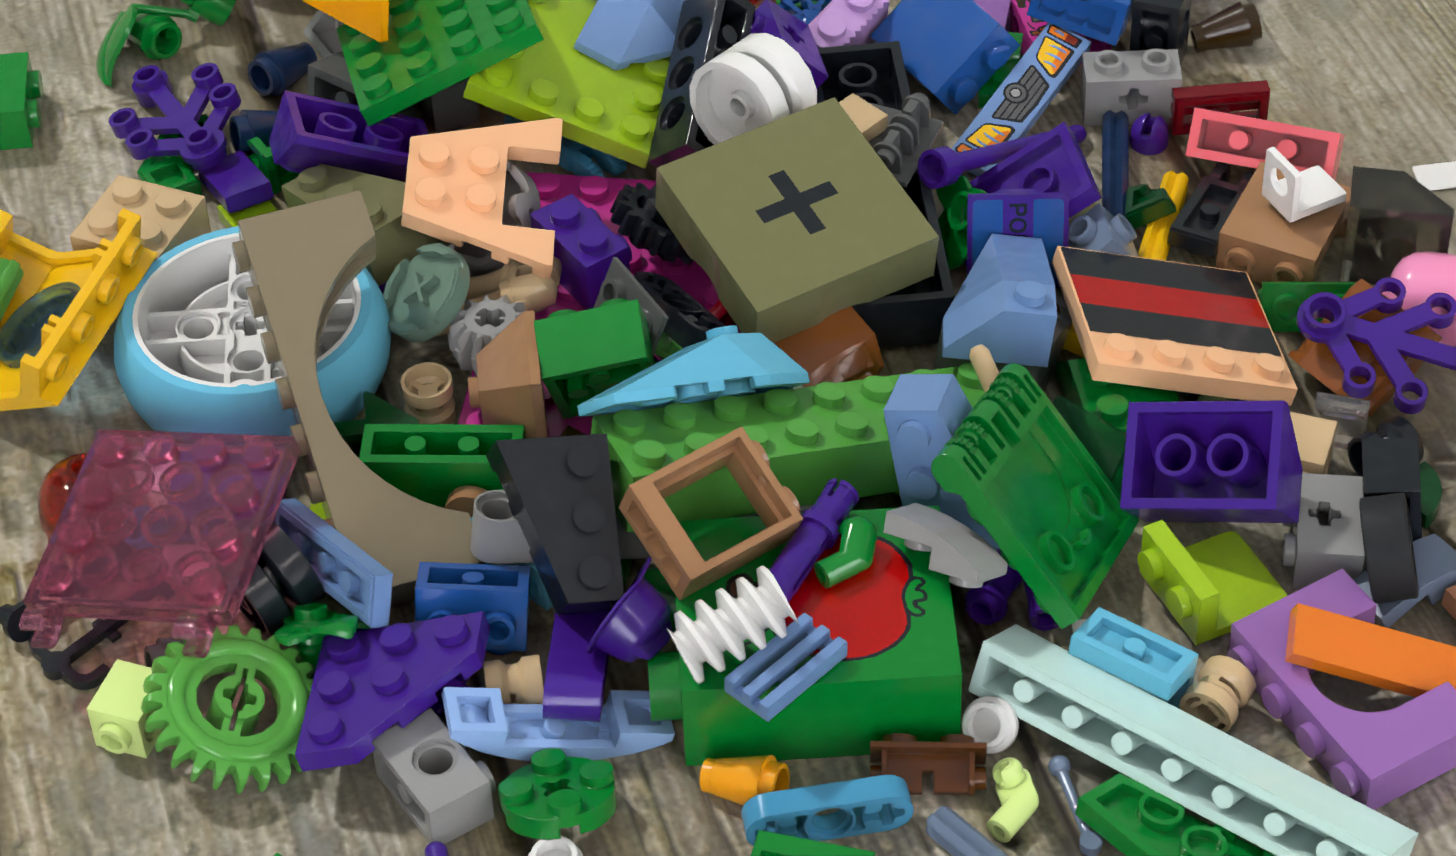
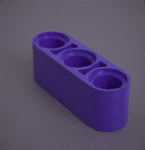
M555 612L544 684L543 718L588 722L601 721L609 654L599 649L595 650L592 654H587L586 650L593 635L609 612L557 616Z

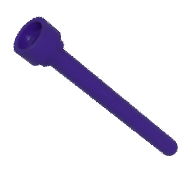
M1082 125L1068 126L1074 132L1078 144L1086 139L1087 131ZM1047 132L960 153L946 146L926 150L920 155L918 160L919 177L931 189L953 185L963 172L998 164Z

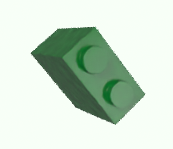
M28 52L0 54V150L33 147L34 128L41 127L40 104L36 98H43L42 76L40 70H32Z

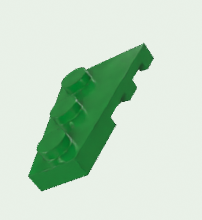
M1120 773L1078 798L1075 815L1125 856H1276L1265 849L1262 850L1237 838V834L1218 824H1215L1213 827L1184 813V806Z

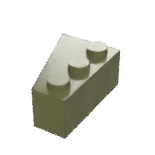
M320 164L303 170L297 178L281 186L288 208L361 190L376 234V259L366 269L378 286L389 280L396 266L405 258L411 261L415 256L419 255L420 253L416 249L423 245L441 243L445 246L450 245L448 242L401 225L405 182Z

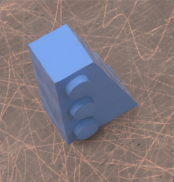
M900 374L883 412L902 506L913 503L925 506L939 505L940 512L966 525L994 549H1000L985 527L975 522L971 517L963 498L958 494L944 491L931 471V464L947 441L951 437L953 438L956 429L960 427L962 421L972 410V406L954 374Z

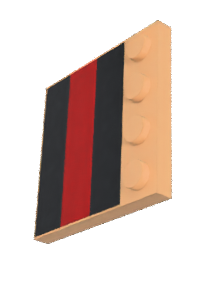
M1057 246L1052 265L1092 380L1247 401L1284 400L1289 406L1292 405L1298 388L1247 272Z

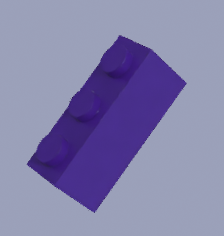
M284 90L269 144L274 163L291 172L301 173L307 168L326 164L406 182L410 137L428 135V131L423 119L400 114H393L368 126L357 105Z
M1286 401L1129 402L1120 509L1144 522H1157L1163 519L1164 522L1299 523L1303 469L1289 405Z

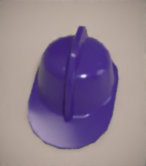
M650 555L639 570L628 591L612 608L587 646V654H592L595 650L599 649L622 661L632 663L639 658L652 659L670 640L671 636L667 628L672 632V625L669 619L671 606L645 577V572L652 560Z

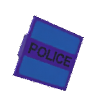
M999 189L996 193L967 194V275L992 233L1042 238L1055 288H1060L1052 260L1057 246L1068 247L1069 192L1039 193L1035 189Z

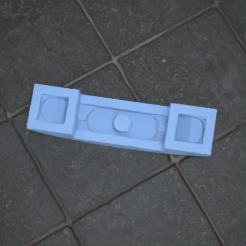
M444 687L442 692L450 739L474 750L509 759L531 761V756L537 751L555 748L562 750L566 757L601 760L656 748L672 742L675 735L672 720L651 722L649 691L610 690L606 704L602 707L600 722L543 718V704H503L500 688Z

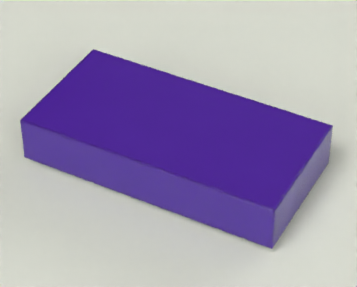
M241 150L226 155L219 165L211 169L198 170L201 182L228 213L243 210L271 200L274 197L270 181Z

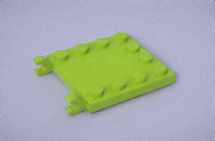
M528 0L544 40L470 76L463 97L525 122L552 118L563 119V137L645 169L648 163L671 57L651 62L630 63L628 68L615 71L573 48L597 1Z

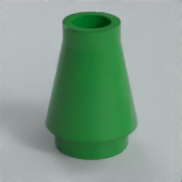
M138 14L134 26L128 35V38L152 60L172 57L177 53L182 43V33L176 22L171 17L162 15Z

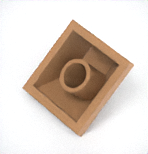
M534 310L523 311L476 355L477 376L468 377L471 409L481 408L483 425H524L526 439L548 437L543 380L533 322L535 321Z

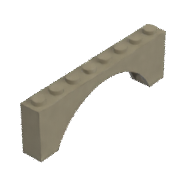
M361 190L238 220L240 241L232 243L235 262L239 273L249 272L253 286L246 288L250 310L253 318L263 316L267 332L260 333L263 351L268 364L278 363L282 378L275 379L279 402L282 410L292 408L296 424L289 426L291 439L297 457L307 455L311 472L304 473L308 494L313 505L322 503L327 518L324 521L393 573L390 608L415 601V586L419 562L485 564V562L473 556L470 551L472 521L469 513L426 503L384 481L353 453L341 437L330 418L322 398L317 378V357L326 322L335 303L346 287L364 268L376 259V234Z

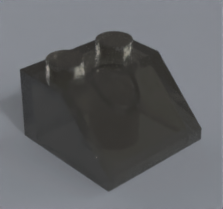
M1353 166L1342 244L1340 281L1358 282L1360 279H1363L1369 284L1375 285L1380 279L1391 277L1395 266L1403 258L1415 252L1428 251L1448 254L1454 209L1405 171Z

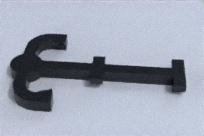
M156 575L151 576L144 582L147 589L105 620L99 617L91 623L92 630L63 651L50 652L42 646L45 641L59 637L55 626L46 621L30 635L29 647L31 654L41 663L44 676L50 680L62 679L73 688L80 690L98 687L103 683L111 668L103 663L88 674H80L72 668L71 664L105 638L113 643L120 639L122 635L117 629L160 597L167 603H171L177 598V594L173 592L171 586Z

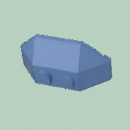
M598 0L573 48L615 71L628 68L630 63L651 62L671 57L682 4L686 0Z

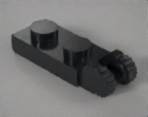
M1218 162L1210 175L1203 177L1170 226L1167 244L1186 249L1193 254L1215 258L1218 249L1219 232L1254 172L1247 170L1239 183L1235 185L1228 183L1231 172L1230 165Z

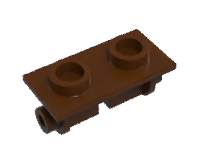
M887 734L882 737V741H870V762L881 763V765H870V777L879 775L899 776L906 781L910 795H922V774H934V795L974 796L975 790H986V767H975V764H985L987 743L974 742L972 736L963 734L940 737V742H917V738L910 734Z

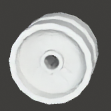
M752 33L695 71L690 83V104L698 125L708 140L715 145L816 105L817 89L810 69L796 50L783 39L768 33Z

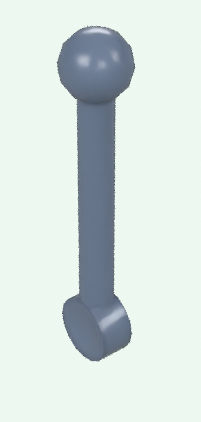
M1056 755L1049 761L1048 769L1053 776L1058 777L1081 833L1079 850L1085 856H1097L1102 851L1103 838L1097 832L1092 831L1089 825L1075 815L1078 795L1069 775L1071 764L1067 757Z

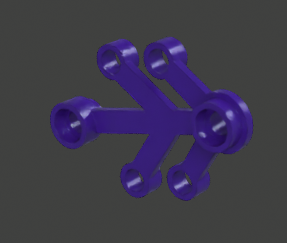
M202 64L191 73V78L196 87L185 107H183L173 95L174 88L167 73L155 65L145 66L133 75L132 89L141 106L146 108L158 107L165 117L138 118L134 109L122 108L115 111L109 117L108 122L117 138L126 139V146L132 158L136 160L147 159L151 156H182L183 160L190 164L192 168L208 170L219 165L227 154L225 149L227 139L222 130L232 111L236 110L241 104V98L235 85L223 83V77L216 64ZM210 100L214 109L203 127H200L197 122ZM180 134L183 138L156 140L154 135Z
M1392 277L1382 278L1375 284V287L1343 300L1335 294L1320 292L1312 295L1300 305L1297 313V326L1300 332L1313 342L1325 343L1344 373L1342 388L1347 395L1353 398H1365L1372 393L1376 381V372L1371 365L1361 362L1349 339L1366 343L1396 389L1393 398L1395 407L1405 414H1416L1423 410L1428 396V388L1423 381L1415 378L1401 354L1456 371V347L1409 334L1427 325L1435 329L1449 327L1454 322L1456 315V301L1449 294L1434 293L1427 298L1425 303L1375 323L1357 317L1374 309L1387 314L1399 311L1403 306L1406 295V288L1400 280ZM1392 292L1397 298L1386 299L1380 293ZM1442 307L1448 313L1444 315L1436 314L1432 308ZM1325 318L1331 323H1320L1315 319ZM1353 376H1362L1368 382L1365 384H1357L1353 382L1350 378ZM1407 391L1414 392L1419 396V399L1409 400L1402 393Z

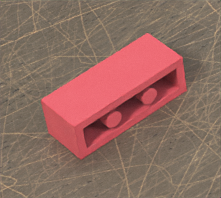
M1194 108L1185 156L1257 169L1261 161L1265 162L1266 150L1275 147L1299 172L1319 165L1336 181L1345 134Z

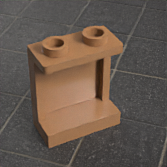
M1261 161L1219 232L1216 268L1247 272L1251 281L1261 284L1262 282H1315L1317 269L1336 235L1344 237L1350 227L1355 188L1339 184L1346 191V200L1344 202L1290 223L1262 195L1265 162ZM1277 168V180L1285 178L1283 173Z

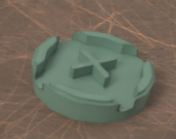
M441 243L426 244L416 249L420 254L411 261L405 258L400 262L385 286L383 297L390 317L388 322L389 330L411 343L427 341L440 334L456 318L467 296L470 285L469 266L462 255Z

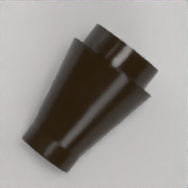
M1237 2L1206 20L1189 27L1191 40L1197 53L1212 49L1248 47L1253 45L1254 40L1262 38L1261 22L1253 3L1242 5L1241 2Z

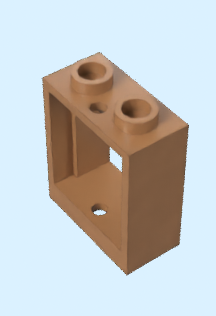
M742 426L629 485L619 505V509L679 601L788 542L803 520L796 496L788 487L781 486L770 469V461L766 451L759 442L750 439ZM726 466L767 528L715 557L704 561L664 498Z

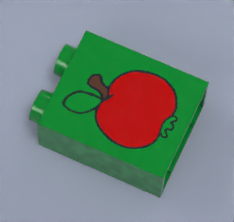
M939 505L927 506L940 511ZM896 508L851 510L845 519L863 516L870 520L876 529L877 541L872 565L867 570L827 589L819 582L813 567L796 594L789 601V605L796 618L805 612L813 618V626L815 628L822 624L830 630L831 639L835 640L840 636L848 642V655L770 721L767 722L725 692L724 678L759 650L749 639L744 640L746 659L739 661L728 650L723 652L726 670L719 673L707 661L702 663L705 681L700 684L692 677L679 651L658 652L652 659H648L651 722L683 720L686 766L702 765L706 758L773 755L779 761L870 755V741H882V737L887 734H910L917 738V742H940V737L960 734L962 669L949 575L929 569L931 551L910 549L904 545V539L883 533L886 511ZM759 516L678 521L704 561L715 557L767 528ZM841 533L833 547L824 550L816 562L839 552ZM788 542L680 601L658 568H647L645 577L671 606L669 619L672 625V633L676 632L674 613L679 610L692 621L697 620L694 604L696 601L702 599L712 609L716 610V590L723 588L733 598H738L736 580L743 576L754 587H758L756 569L762 565L770 569ZM790 616L785 618L786 627L794 621ZM769 627L764 629L766 643H768L777 634ZM817 648L795 667V672L818 654L820 650ZM777 681L773 686H771L767 691H765L761 696H759V698H765L769 693H771L783 682Z

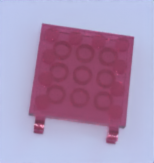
M98 429L23 599L26 609L20 618L19 627L21 630L35 631L30 642L32 648L53 649L58 642L65 617L174 623L172 637L174 639L186 640L182 651L183 656L205 658L210 651L217 625L233 626L301 451L295 437Z

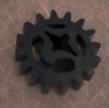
M637 183L635 188L627 184L622 191L619 190L610 210L613 214L610 219L611 222L620 225L617 232L620 235L630 236V242L637 249L648 250L650 255L654 257L658 255L663 261L674 263L679 258L685 264L692 265L693 259L689 257L655 208L656 185L652 186L651 190H649L642 183Z

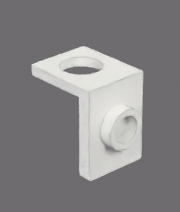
M1275 147L1266 150L1262 195L1290 223L1346 200V191L1319 165L1299 172ZM1277 168L1283 173L1285 178L1277 180Z

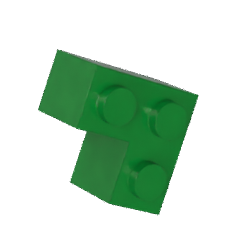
M621 298L611 299L603 302L597 308L578 312L570 309L559 310L551 313L548 318L533 321L541 377L563 419L579 416L578 405L654 365L648 321L638 299L630 301Z

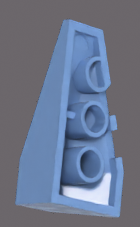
M991 234L943 317L942 357L970 360V349L983 344L990 350L994 362L1048 367L1057 320L1055 283L1042 238Z

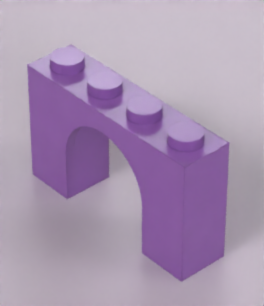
M1343 568L1232 623L1227 656L1241 662L1249 669L1255 678V690L1261 696L1269 714L1276 719L1280 718L1294 733L1301 750L1308 757H1315L1330 774L1332 783L1338 792L1375 810L1456 767V689L1448 681L1396 708L1381 712H1362L1342 707L1325 697L1310 678L1316 670L1285 662L1290 610L1297 603L1374 624L1377 605Z

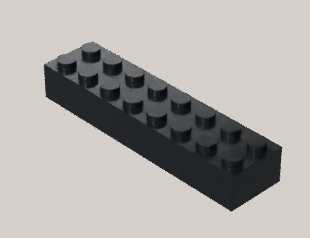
M899 41L818 48L829 77L817 88V104L834 97L840 102L854 93L869 103L901 110L903 100L911 95ZM918 168L906 187L902 186V188L939 236L934 276L875 301L852 306L876 334L879 349L938 343L943 317L955 298L932 189L921 181Z

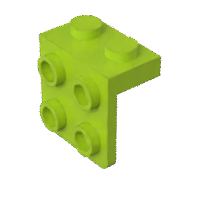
M1163 519L1143 527L1141 552L1137 556L1139 572L1195 645L1231 632L1232 623L1288 596L1244 539L1234 531H1226L1184 547Z

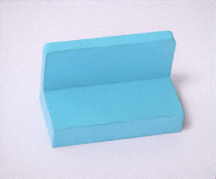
M1098 607L1072 634L1068 651L1069 654L1123 679L1179 709L1181 697L1188 687L1193 684L1199 655L1101 607Z

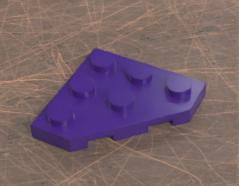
M484 612L449 615L436 619L396 623L386 627L358 630L351 639L325 635L295 752V757L302 771L359 763L375 750L372 741L395 723L403 729L438 702L435 692L457 675L466 680L482 668L490 626Z

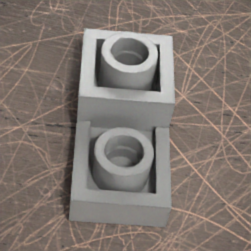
M919 503L886 511L883 533L904 539V545L910 549L931 551L929 569L949 575L950 583L960 587L979 588L983 586V582L1007 574L1008 563L981 536L954 518Z

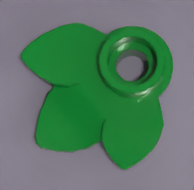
M961 175L955 184L936 189L939 201L945 208L938 221L949 270L960 267L967 260V194L986 193L982 189L972 188L967 177Z
M306 603L295 606L294 614L283 619L284 626L274 633V639L285 646L322 644L325 635L351 639L357 628H371L353 613L338 614L327 611L326 604Z

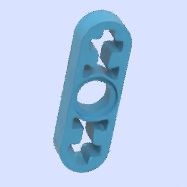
M879 775L762 793L749 799L741 809L746 839L752 846L755 844L759 830L815 841H824L893 830L906 824L914 813L908 785L903 778L896 775ZM840 808L838 811L828 815H815L825 809Z

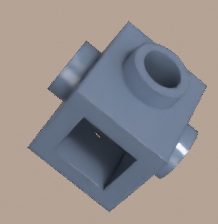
M1099 203L1084 215L1077 217L1069 225L1068 247L1139 257L1133 240L1137 238V234L1132 225L1123 215L1117 214L1114 217Z

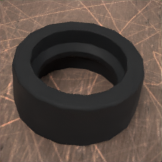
M1405 493L1361 498L1359 501L1361 529L1373 602L1382 603L1418 598L1417 571Z

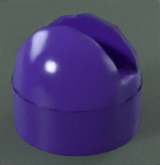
M1150 113L1139 116L1133 122L1130 131V146L1132 149L1144 155H1156L1166 150L1169 139V129L1166 121L1159 115L1151 117Z

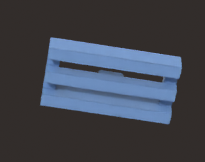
M805 612L797 618L798 623L793 621L786 627V637L781 639L776 635L766 643V648L759 649L724 678L725 692L767 722L848 655V642L840 636L835 640L831 639L830 630L822 624L815 628L813 626V618ZM817 648L820 650L818 654L795 672V667ZM777 681L783 682L771 693H769L765 698H759V696H761Z

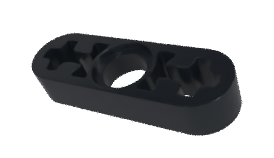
M644 271L634 274L636 280L669 317L663 332L682 348L707 340L706 331L726 326L669 278Z

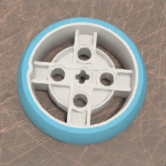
M239 226L203 234L174 247L151 264L135 290L127 295L123 308L118 315L114 333V364L118 379L128 401L140 417L158 434L178 446L195 453L288 451L289 454L295 452L289 426L295 425L296 420L292 408L282 410L275 386V379L282 378L278 363H267L260 338V333L267 332L263 316L253 318L246 294V288L253 286L248 271L239 273L232 250V243L240 241ZM366 268L353 279L335 303L320 340L317 357V378L322 398L333 422L353 420L364 408L363 392L375 394L383 378L390 356L391 331L388 327V322L390 321L389 313L378 284Z

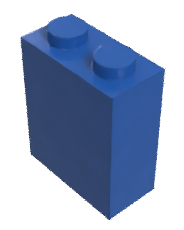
M902 0L870 35L877 43L899 41L905 70L955 115L966 103L975 97L978 90L999 68L1006 64L1010 56L1020 46L994 18L973 0Z

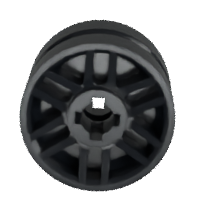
M264 517L242 533L243 543L248 553L237 543L231 541L208 560L214 574L235 605L255 628L260 629L262 635L270 638L278 629L284 626L283 619L292 616L288 605L294 609L297 605L318 603L326 596V593L317 574L294 542L273 520Z

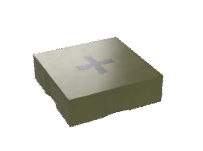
M835 97L656 168L655 208L689 257L707 273L715 286L720 302L742 333H762L772 343H775L820 324L824 319L842 309L875 301L934 276L939 241L938 234Z

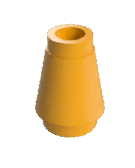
M773 755L706 758L701 767L699 783L702 792L711 793L714 796L744 805L756 795L789 789L790 771L786 763L777 762Z

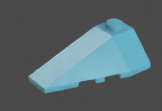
M735 325L723 326L706 331L707 340L683 348L581 403L577 407L579 417L613 414L624 409L642 410L664 407L675 402L694 403L715 400L721 396L728 395L737 397L766 393L772 389L789 390L810 383L809 375L804 368L762 333H738V328Z

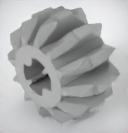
M485 294L481 302L465 301L464 309L460 310L456 318L450 323V334H448L449 349L459 363L461 370L473 369L477 376L476 355L523 311H526L523 302L510 303L507 294L498 300H490Z

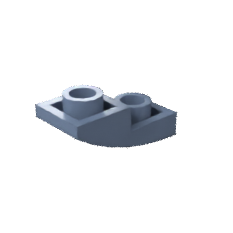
M1435 533L1413 541L1419 591L1418 598L1375 603L1377 605L1375 621L1381 626L1389 628L1423 598L1434 605L1443 597L1446 588L1456 585V551ZM1365 570L1354 581L1372 599L1367 570Z

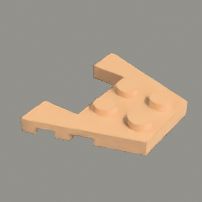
M552 118L410 137L401 225L458 247H462L464 242L491 251V259L507 265L513 259L533 267L532 274L551 279L555 230L503 225L502 215L507 160L559 165L563 119Z

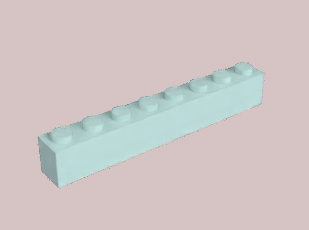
M1017 624L982 643L968 688L969 692L980 698L995 696L1006 700L1014 708L1017 717L1276 856H1410L1418 836L1417 832L1133 684L1069 654L1067 650Z

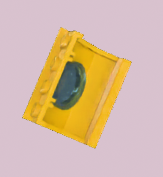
M122 208L118 214L117 235L113 241L102 238L99 242V248L57 252L14 233L13 215L0 210V258L17 261L24 274L0 322V411L59 406L122 310L127 295L135 290L158 253L144 247L145 240L140 238V215Z

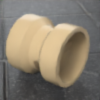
M431 362L416 364L408 368L400 381L401 392L405 401L404 412L418 419L419 424H454L457 411L456 403L452 396L454 387L450 371L443 365Z
M539 654L522 656L517 663L507 665L500 659L484 661L483 668L486 688H500L503 704H543L544 687Z
M1217 655L1210 657L1198 673V682L1188 687L1180 699L1179 707L1184 712L1227 733L1238 718V709L1243 708L1255 693L1256 682L1252 673L1241 662L1228 656Z

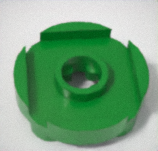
M549 748L537 751L531 756V764L514 771L499 784L501 810L505 813L506 824L515 833L529 838L543 840L561 839L560 828H570L579 825L580 834H583L603 825L613 816L617 809L612 764L604 760L566 757L565 753L560 749Z

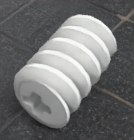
M764 565L756 569L758 587H754L743 576L736 580L738 598H733L723 588L716 590V610L712 609L702 599L694 603L696 621H692L681 610L674 613L676 632L672 633L668 628L667 630L692 677L698 684L705 681L702 663L707 661L720 673L726 670L724 651L728 650L739 661L746 659L744 640L749 639L762 650L767 647L764 629L769 627L782 639L787 636L785 618L790 616L798 623L775 577Z

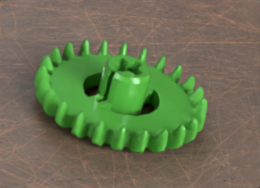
M229 624L226 634H222L216 626L211 625L206 626L203 638L196 632H187L184 635L183 644L179 642L167 644L165 656H160L153 660L152 674L145 678L143 690L147 695L143 698L141 711L143 713L155 711L148 717L145 731L152 733L156 729H164L156 741L155 750L157 752L163 751L168 746L175 745L177 747L171 760L170 766L172 769L177 768L180 763L188 759L194 761L190 774L191 782L196 781L207 768L212 770V788L214 791L219 789L227 774L233 776L237 794L242 793L249 775H253L258 782L260 792L266 790L270 781L271 771L278 776L279 783L284 785L291 774L290 763L295 766V770L298 773L303 772L295 757V752L313 679L310 678L315 670L314 666L309 662L297 664L296 660L300 653L298 649L290 647L284 651L279 648L280 643L275 641L274 635L264 641L261 639V631L258 628L252 627L247 635H242L238 625ZM234 672V675L227 676L218 682L204 718L197 705V690L199 686L213 675ZM243 677L245 682L235 713L238 715L231 731L229 726L234 711L231 707ZM255 678L271 691L277 704V718L274 724L265 731L252 735L265 704L264 691L254 680Z

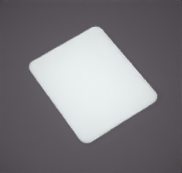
M1456 161L1412 167L1422 191L1456 188Z

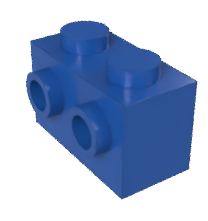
M419 562L415 586V622L483 611L490 626L486 647L487 652L504 655L513 651H526L529 630L531 566Z

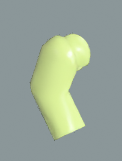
M1012 757L998 761L992 769V777L996 782L995 789L1002 806L989 819L986 825L989 833L995 839L1004 843L1009 842L1037 810L1039 804L1038 793L1029 771L1023 769L1021 762Z

